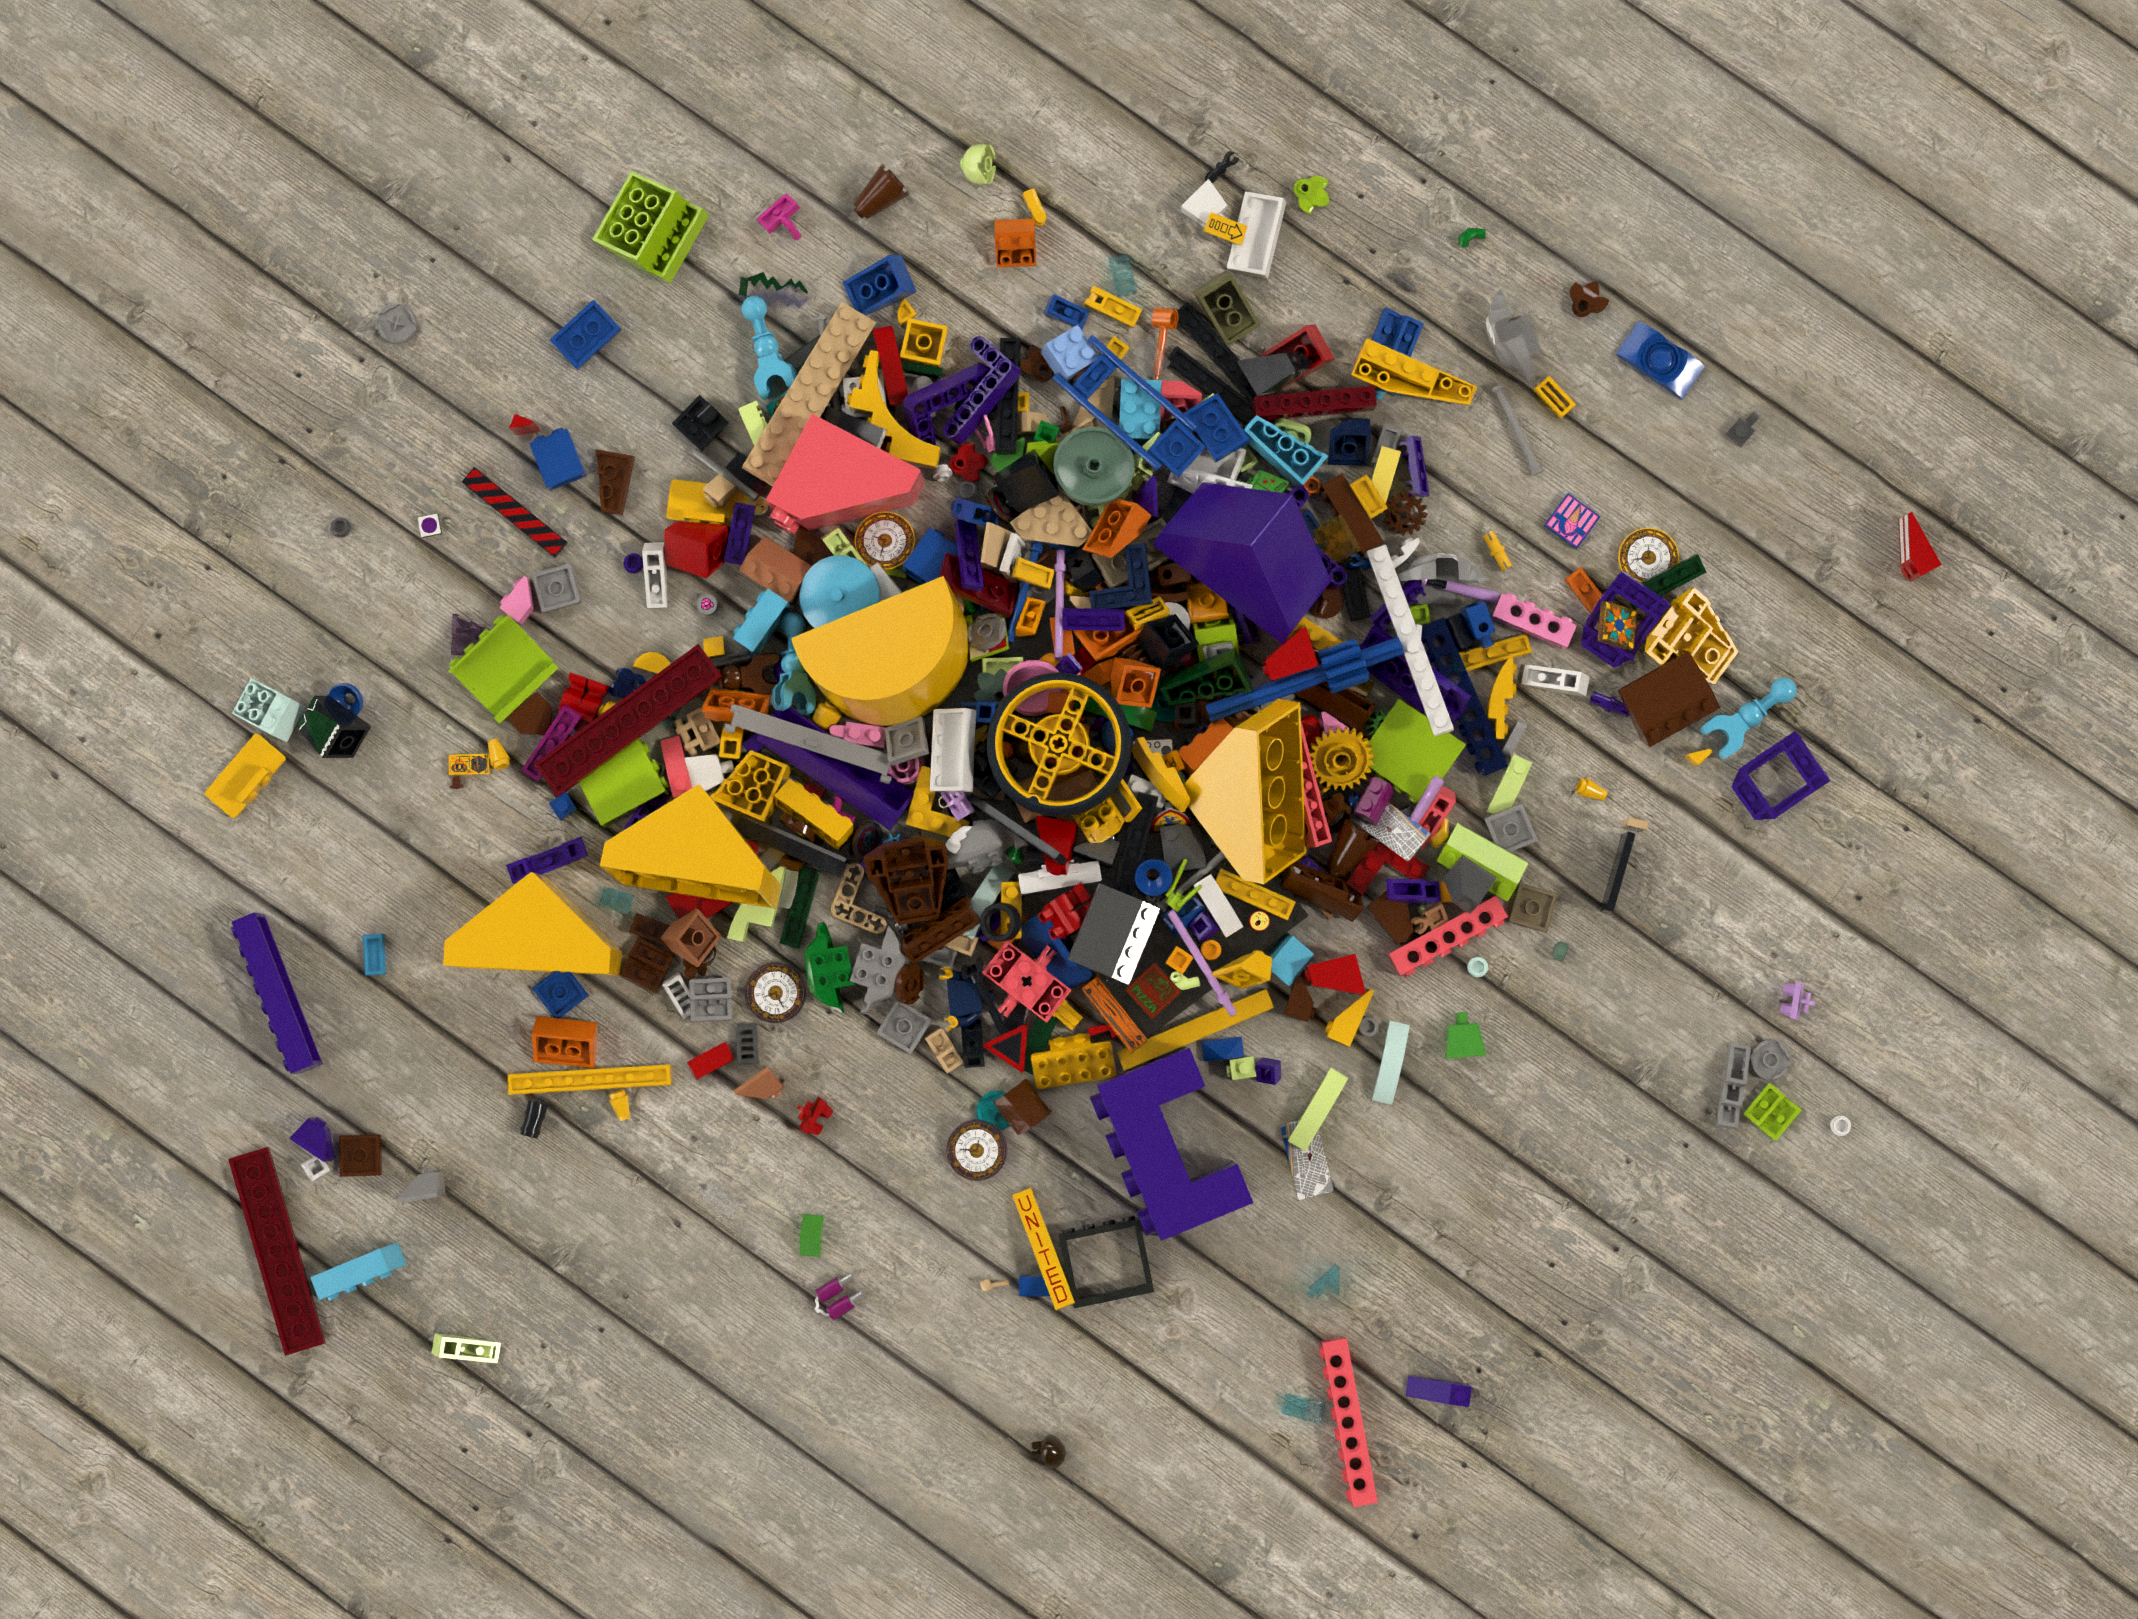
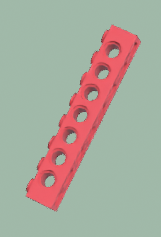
M1342 1337L1321 1341L1322 1346L1318 1347L1320 1358L1325 1360L1326 1367H1322L1324 1379H1328L1330 1386L1326 1388L1328 1400H1332L1334 1407L1330 1408L1332 1421L1336 1420L1337 1423L1334 1434L1336 1441L1340 1440L1341 1449H1338L1340 1461H1344L1345 1469H1342V1476L1344 1482L1348 1481L1349 1490H1345L1347 1502H1351L1353 1507L1378 1503L1347 1338ZM1335 1355L1341 1357V1363L1338 1366L1330 1364V1359ZM1343 1376L1345 1378L1344 1385L1336 1386L1334 1384L1335 1378ZM1342 1396L1349 1398V1403L1345 1407L1338 1405V1400ZM1345 1417L1353 1419L1350 1427L1342 1426V1420ZM1350 1437H1354L1357 1440L1356 1445L1352 1448L1346 1446V1440ZM1359 1458L1361 1461L1359 1467H1350L1351 1459ZM1361 1478L1364 1480V1486L1357 1489L1353 1486V1483L1356 1479Z

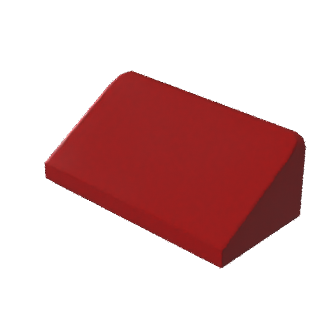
M514 414L509 429L515 435L537 433L540 431L539 427L532 420L518 414Z

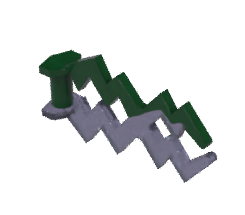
M764 272L751 277L741 276L739 278L740 287L737 297L744 299L756 296L754 290L750 295H747L748 281H751L754 287L761 280L766 289L773 284L776 292L771 297H769L764 289L757 295L765 301L769 308L778 298H781L787 307L793 301L799 309L810 298L806 296L799 302L794 293L789 297L786 294L789 287L795 293L800 288L807 294L808 291L800 280L795 284L791 278L781 286L774 276L767 280Z

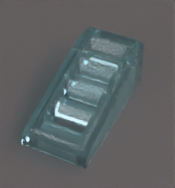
M1128 254L1109 258L1117 297L1137 294ZM1116 262H1126L1125 265H1120L1116 267L1114 266V263ZM1127 268V272L1116 274L1117 270ZM1129 276V279L1118 281L1120 277ZM1127 283L1131 284V286L1124 288H1120L1119 286Z

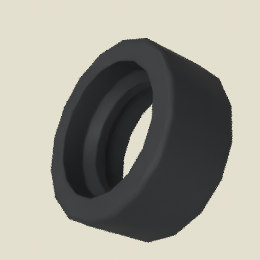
M991 904L981 914V930L992 941H1010L1020 931V914L1011 904ZM998 910L1007 912L1010 917V927L1005 934L1001 935L996 934L991 925L992 916Z

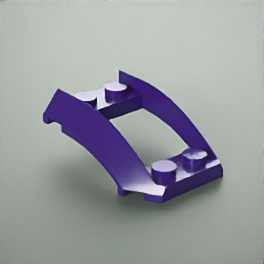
M1621 571L1602 595L1583 626L1581 646L1614 668L1622 665L1624 662L1633 661L1640 646L1660 620L1661 615L1671 604L1662 595H1658L1630 576L1629 572ZM1617 593L1646 612V615L1640 621L1624 648L1608 637L1603 639L1604 634L1594 628L1607 608L1606 602L1610 604ZM1629 641L1633 643V648L1629 646Z
M1794 731L1738 770L1731 787L1753 819L1764 820L1776 819L1795 804L1829 783L1830 779L1806 746L1802 737ZM1784 751L1807 784L1771 807L1749 774Z

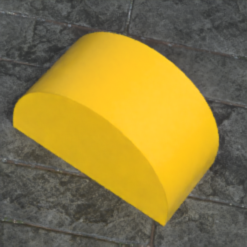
M944 576L791 638L802 666L828 701L846 716L871 725H895L919 716L923 717L932 712L955 690L964 674L969 658L967 622L962 608Z

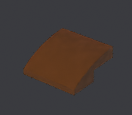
M638 937L619 975L621 978L656 994L675 955Z

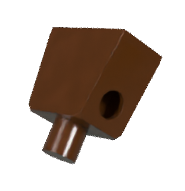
M1176 562L1158 566V572L1149 574L1151 586L1160 584L1163 589L1196 584V578ZM1172 573V577L1167 580V575Z

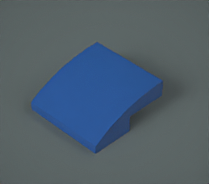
M1384 308L1371 340L1411 357L1424 323L1408 315L1403 316L1393 310Z

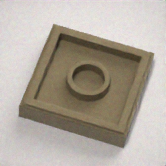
M1518 883L1507 922L1547 933L1558 894Z

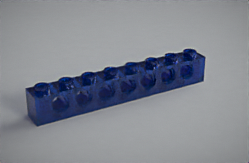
M1444 617L1422 626L1421 641L1428 648L1426 654L1430 663L1434 662L1436 670L1446 678L1449 675H1456L1459 679L1456 685L1471 696L1466 705V710L1458 718L1460 723L1458 729L1461 736H1465L1468 741L1466 747L1470 756L1474 755L1476 760L1474 766L1477 773L1485 777L1508 767ZM1433 638H1440L1443 642L1442 647H1435L1432 643ZM1442 656H1447L1451 659L1449 666L1441 664L1440 659ZM1465 712H1472L1475 719L1473 722L1466 721L1464 717ZM1479 730L1483 735L1482 740H1475L1472 736L1473 731ZM1482 749L1490 751L1491 756L1489 759L1481 757L1480 752Z

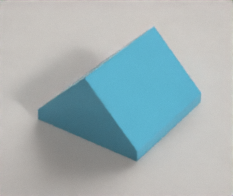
M1285 932L1267 956L1272 957L1271 973L1290 986L1314 958L1315 954L1293 935Z

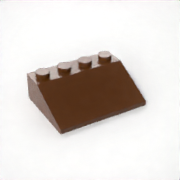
M1689 651L1618 690L1640 740L1649 747L1654 746L1720 708L1710 685Z

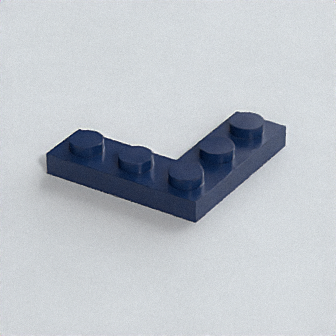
M1145 543L1125 546L1129 586L1089 591L1091 608L1122 609L1153 604Z

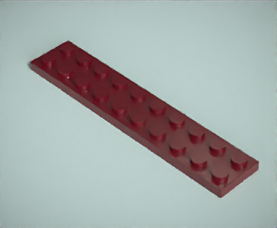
M697 644L535 762L534 765L555 795L560 797L722 679L723 676L702 647Z
M270 1147L228 1159L284 1355L287 1356L325 1344V1337Z

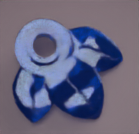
M628 668L616 670L618 680L610 685L608 692L612 696L623 699L644 684L646 679L640 674H634ZM637 680L638 686L635 688L634 682Z

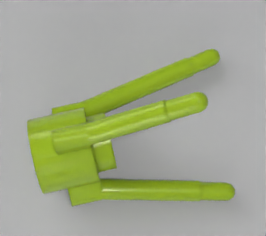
M1187 859L1183 860L1170 889L1165 894L1168 897L1165 902L1176 912L1202 888V885H1198L1185 896L1179 891L1173 893L1185 868Z

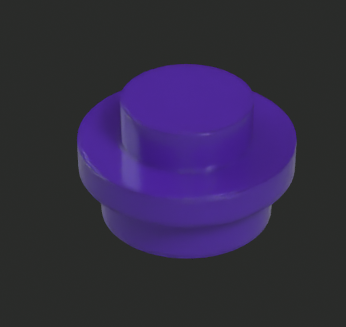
M636 553L627 555L623 563L624 568L629 573H639L643 569V558Z

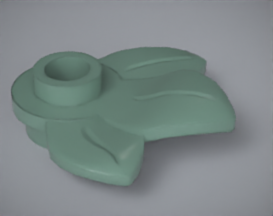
M999 669L995 675L979 673L977 682L980 690L974 694L977 701L1000 704L1004 699V694L1001 697H997L996 694L998 692L1003 693V682L1007 672Z

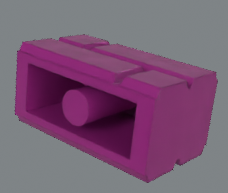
M1372 776L1368 783L1369 786L1363 792L1354 812L1358 819L1376 826L1394 793V789L1390 783Z

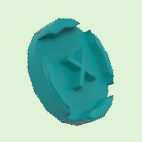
M998 1090L990 1091L983 1095L978 1102L976 1112L980 1122L987 1123L997 1131H1001L1010 1127V1125L993 1103L994 1100L1006 1094V1092Z

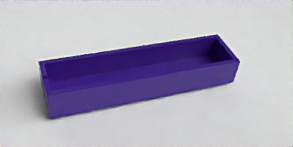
M791 707L784 711L776 710L772 714L773 717L830 735ZM761 734L756 739L889 831H891L911 805L914 791L901 782H897L893 777L890 784L879 781L881 773Z
M254 912L232 921L233 927H231L233 936L236 939L238 938L241 945L239 946L240 954L243 958H246L248 963L246 965L247 972L250 976H253L255 984H253L254 990L262 999L261 1008L264 1014H267L270 1022H268L270 1031L276 1035L278 1040L276 1041L278 1051L283 1053L285 1058L283 1064L286 1071H290V1074H301L323 1065L265 914Z

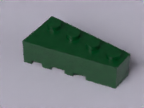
M1233 648L1162 677L1160 690L1170 706L1194 702L1195 699L1206 698L1207 700L1213 699L1214 696H1231L1238 692L1249 693L1252 692V681L1236 649Z

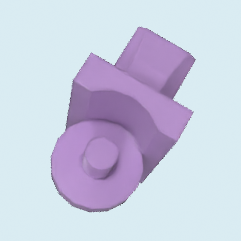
M940 792L957 821L975 811L972 804L968 801L965 792Z
M1801 982L1784 984L1783 995L1793 996L1792 1004L1782 1003L1780 1008L1781 1014L1789 1016L1793 1020H1799L1801 1004H1803L1802 1012L1808 1013L1809 1006H1815L1816 1002L1810 1001L1811 993L1805 992L1804 1000L1802 999L1805 984Z

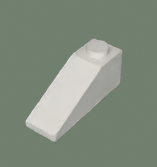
M665 542L644 543L642 550L647 608L668 607L667 565H665L664 554Z
M1525 664L1521 684L1565 694L1586 696L1590 677L1578 671Z

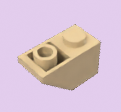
M719 474L702 490L706 494L704 497L714 507L719 505L724 508L738 489Z

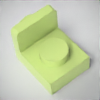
M1253 1056L1229 1060V1064L1226 1065L1227 1077L1231 1076L1232 1080L1256 1077Z

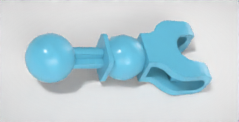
M750 296L743 301L741 311L743 316L753 323L756 336L751 337L755 341L754 352L759 357L757 359L759 367L754 376V383L759 396L766 400L773 395L772 383L775 378L781 376L786 386L790 388L798 374L796 368L792 364L785 362L782 355L778 353L779 343L773 337L775 335L774 332L767 331L764 317L767 313L765 301L758 296Z
M789 612L782 617L780 622L781 631L788 638V650L780 652V655H783L781 667L784 673L780 674V681L772 690L773 707L776 710L784 711L791 706L793 698L797 711L803 715H810L815 710L816 692L808 681V674L803 673L805 669L796 654L791 638L804 633L806 621L801 614Z
M1778 678L1772 683L1770 693L1760 701L1754 699L1752 702L1743 704L1739 711L1732 716L1716 715L1702 725L1699 730L1704 735L1714 730H1721L1725 733L1727 742L1718 752L1719 757L1725 759L1742 747L1745 732L1750 727L1758 726L1762 722L1763 717L1768 715L1766 711L1777 702L1788 703L1795 698L1797 693L1796 684L1789 678Z

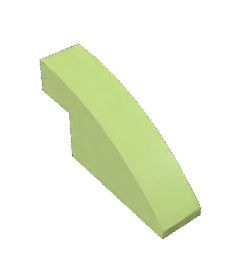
M781 866L771 872L781 884L780 894L786 868ZM741 904L731 923L727 939L745 942L749 923L773 928L777 909Z

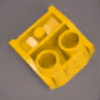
M1110 797L1086 812L1072 815L1090 843L1104 842L1119 832L1125 821Z

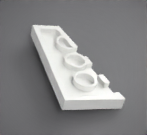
M1189 468L1179 478L1170 472L1167 480L1168 483L1191 493H1194L1202 482L1250 489L1253 486Z

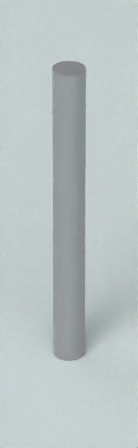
M694 450L692 454L694 457L718 475H722L753 501L759 498V494L700 450Z

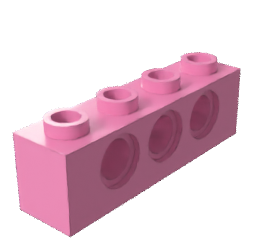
M1511 593L1500 595L1492 612L1491 619L1563 650L1568 647L1577 626L1573 624V620L1563 616L1562 618L1556 617L1553 611L1545 608L1543 610L1535 608L1536 605L1532 602L1524 601L1523 603L1516 600L1517 596ZM1512 607H1517L1520 610L1519 617H1514L1511 614L1510 610ZM1530 615L1538 617L1539 623L1537 625L1530 623ZM1549 623L1557 625L1558 630L1556 633L1548 630Z

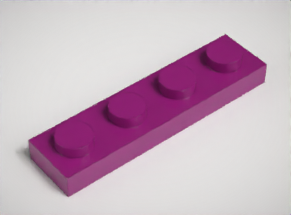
M565 704L523 766L522 771L536 781H539L542 775L534 763L566 741L583 715Z

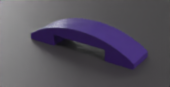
M582 837L565 842L558 847L507 864L506 867L512 884H516L531 872L543 875L587 857L588 853Z

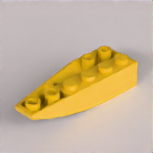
M1368 338L1362 343L1351 376L1387 392L1468 406L1477 389L1475 385Z

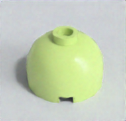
M989 144L973 145L967 149L963 158H961L960 168L970 182L981 185L992 183L996 171V166H992V159H996L993 147Z

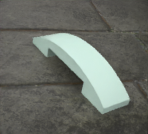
M1002 865L992 868L971 900L972 908L980 918L984 909L994 904L1001 894V881H1011L1015 872ZM980 923L963 933V935L974 940L981 929Z
M1389 1021L1378 1078L1373 1092V1101L1390 1105L1393 1103L1410 1025Z

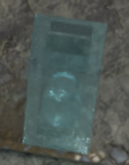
M604 886L598 906L628 915L634 895Z
M1335 1263L1306 1290L1311 1298L1315 1296L1319 1298L1326 1291V1285L1339 1297L1340 1267Z
M1286 1393L1281 1413L1301 1418L1304 1421L1322 1423L1326 1402Z

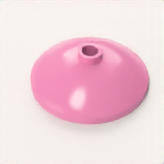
M1028 660L1012 667L1005 676L1003 682L1004 698L1015 687L1030 678L1048 673H1059V671L1044 661ZM1054 688L1038 692L1025 699L1018 705L1015 711L1028 716L1046 714L1049 692L1064 693V688Z

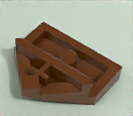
M537 691L510 714L507 719L520 734L544 736L551 726L553 711L551 710L552 707Z

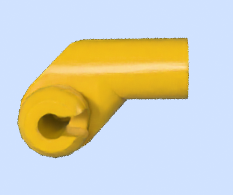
M1444 819L1434 836L1431 837L1430 844L1432 847L1438 848L1448 839V819Z

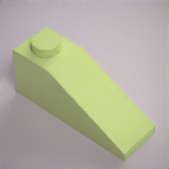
M1517 755L1510 757L1486 812L1495 814L1512 807L1532 762Z
M435 1333L431 1354L439 1358L498 1363L501 1343Z

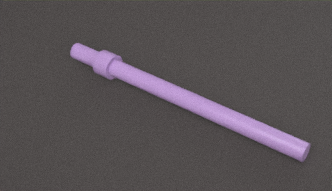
M1057 550L1056 564L1054 565V574L1056 575L1054 659L1057 661L1063 659L1062 611L1064 608V575L1066 574L1064 550Z
M1170 910L1167 912V915L1217 994V1000L1220 1004H1223L1230 1017L1235 1015L1237 1011L1229 1000V994L1226 990H1223L1216 977L1212 976L1213 972L1175 910Z

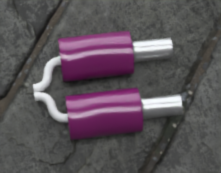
M849 1273L839 1280L835 1277L815 1290L818 1296L815 1299L816 1307L814 1309L817 1313L821 1312L824 1316H830L833 1320H836L855 1308L854 1303L865 1297L862 1291L857 1292L851 1297L845 1295L826 1307L828 1313L818 1309V1299L822 1303L842 1292L844 1290L843 1285L854 1279L852 1274Z

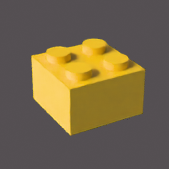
M908 318L900 360L940 368L948 335V326Z

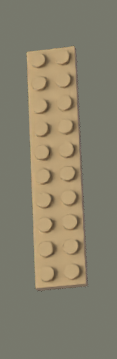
M841 302L744 462L742 469L769 485H774L811 414L820 418L874 328L875 321Z

